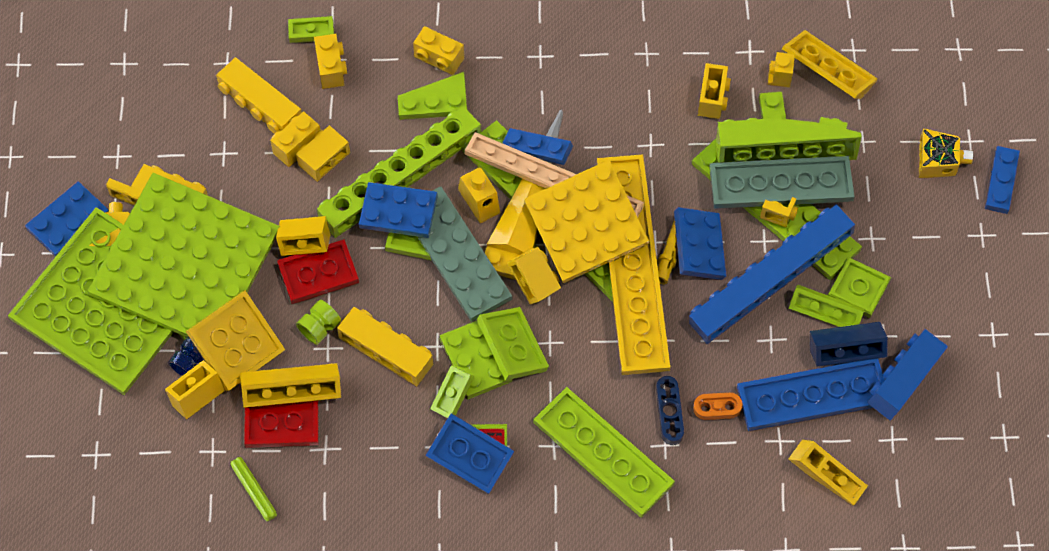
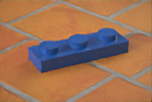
M509 128L502 143L543 161L565 165L573 148L571 141L512 128Z
M1001 146L996 147L985 204L986 210L1008 214L1019 159V150Z

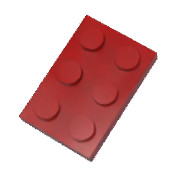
M345 239L330 243L327 252L297 254L277 260L291 304L359 283V278Z
M319 400L245 407V448L319 445Z

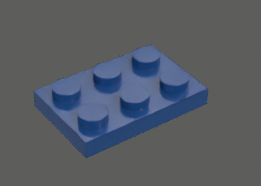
M78 181L29 221L25 227L56 257L96 207L103 212H109V210Z
M368 182L359 227L362 229L429 238L438 194L435 191Z
M678 207L674 211L680 274L723 280L726 277L720 213Z
M451 413L425 456L489 494L514 450Z

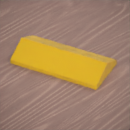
M806 30L794 37L782 48V50L789 54H795L794 58L855 99H862L878 79Z

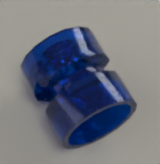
M187 336L180 345L181 351L174 353L168 361V365L177 374L183 376L200 362L205 361L190 337Z

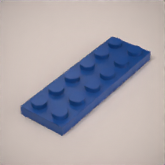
M877 358L737 383V391L742 400V410L747 429L752 431L873 408L867 403L872 397L870 390L877 381L882 383L884 378L882 377L883 373Z

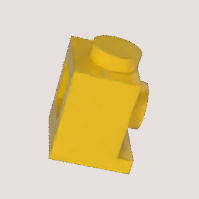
M776 53L775 61L771 60L769 65L768 85L790 87L795 54Z

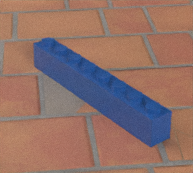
M837 204L831 209L829 207L824 209L819 214L818 219L803 225L800 229L801 232L795 236L790 235L787 237L781 247L777 250H770L761 262L751 264L746 269L744 275L740 278L738 276L734 277L727 284L728 287L721 292L719 290L714 292L709 297L708 302L704 305L699 304L691 310L689 324L707 345L854 234L855 224Z

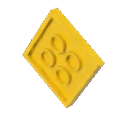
M246 290L233 297L186 331L207 364L218 373L226 391L231 390L241 382L240 372L257 371L285 350Z

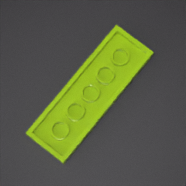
M568 387L533 419V423L640 518L675 484V481Z

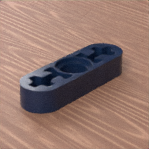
M663 376L658 380L656 386L661 435L666 444L677 445L683 440L684 436L679 386L675 378ZM664 384H668L669 388H671L670 398L667 399L666 390L663 389ZM667 405H672L676 408L677 413L673 416H668L663 412V408ZM673 422L674 431L677 432L676 437H671V434H669L670 423Z

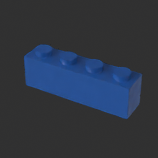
M926 329L919 336L915 333L906 344L910 348L907 351L901 350L894 359L897 362L896 366L890 365L882 375L885 380L882 383L877 381L870 390L872 397L867 403L890 421L900 411L948 347Z

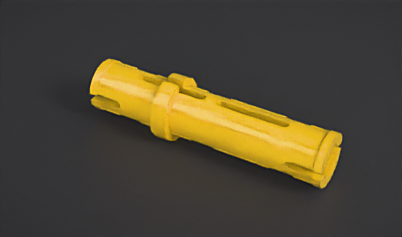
M675 219L664 251L658 258V274L661 285L668 283L671 270L677 263L678 248Z

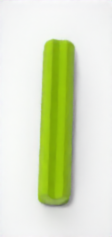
M238 457L231 462V467L265 521L274 519L277 516L276 510L243 458Z

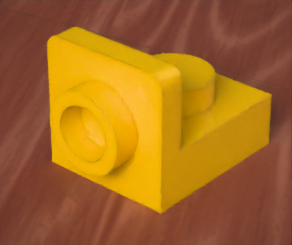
M791 198L788 208L777 201L765 199L760 218L787 227L789 220L794 221L798 207H795L797 198Z

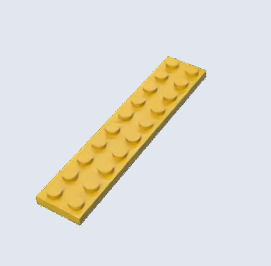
M643 154L597 158V165L610 160L626 195L644 202V207L638 219L650 243L609 262L622 375L670 371Z

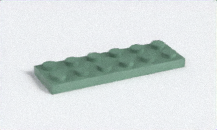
M849 156L710 163L709 167L714 209L763 206L765 199L777 201L782 205H789L792 197L797 198L795 204L852 202L855 197Z
M440 186L432 190L437 192L438 198L429 238L418 237V239L472 322L479 315L489 313L511 301L512 295Z

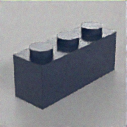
M881 322L810 331V353L816 367L887 357L888 337Z

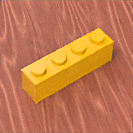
M236 57L216 74L220 91L225 95H231L241 108L246 107L256 120H262L266 123L269 130L274 134L279 130H283L293 117L299 116L302 113L301 108Z
M353 307L337 327L338 336L341 340L416 387L433 366V355L429 349L424 346L419 347L415 345L407 335L403 333L399 335L394 332L389 324L383 321L378 322L364 309L359 310Z
M337 363L240 372L243 408L341 398L340 376Z

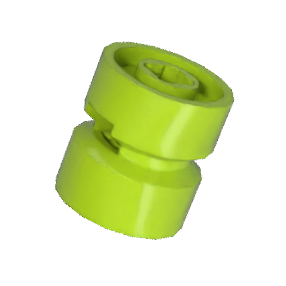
M319 300L310 309L311 314H305L296 323V327L301 334L315 345H318L327 336V330L332 331L341 322L338 313L323 300Z

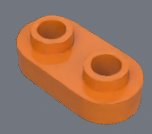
M735 393L702 394L695 399L693 411L702 420L732 419L740 414L742 400ZM731 405L734 409L728 410L725 406ZM707 406L710 410L703 411L701 407Z

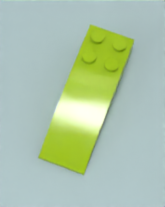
M757 118L734 121L729 119L718 122L716 137L718 163L840 156H849V160H857L862 135L860 132L810 121Z

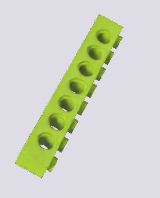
M464 106L459 110H453L446 119L440 123L433 124L426 133L416 136L404 148L397 149L393 156L377 163L374 169L367 174H361L354 183L341 188L337 195L331 199L324 200L317 208L318 217L326 216L330 233L337 238L360 221L365 197L360 198L357 196L366 194L368 182L377 183L383 181L385 185L411 186L462 150V146L471 140L475 132L481 133V124ZM433 143H438L439 145H438V146H432L431 144H433ZM414 156H421V158H419V159H414V158H412V157H414ZM398 168L403 169V170L400 171V172L394 171L395 169H398ZM341 207H347V208H348L347 210H344V211L338 210V209L341 208Z

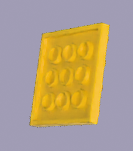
M610 160L524 199L563 283L650 244Z

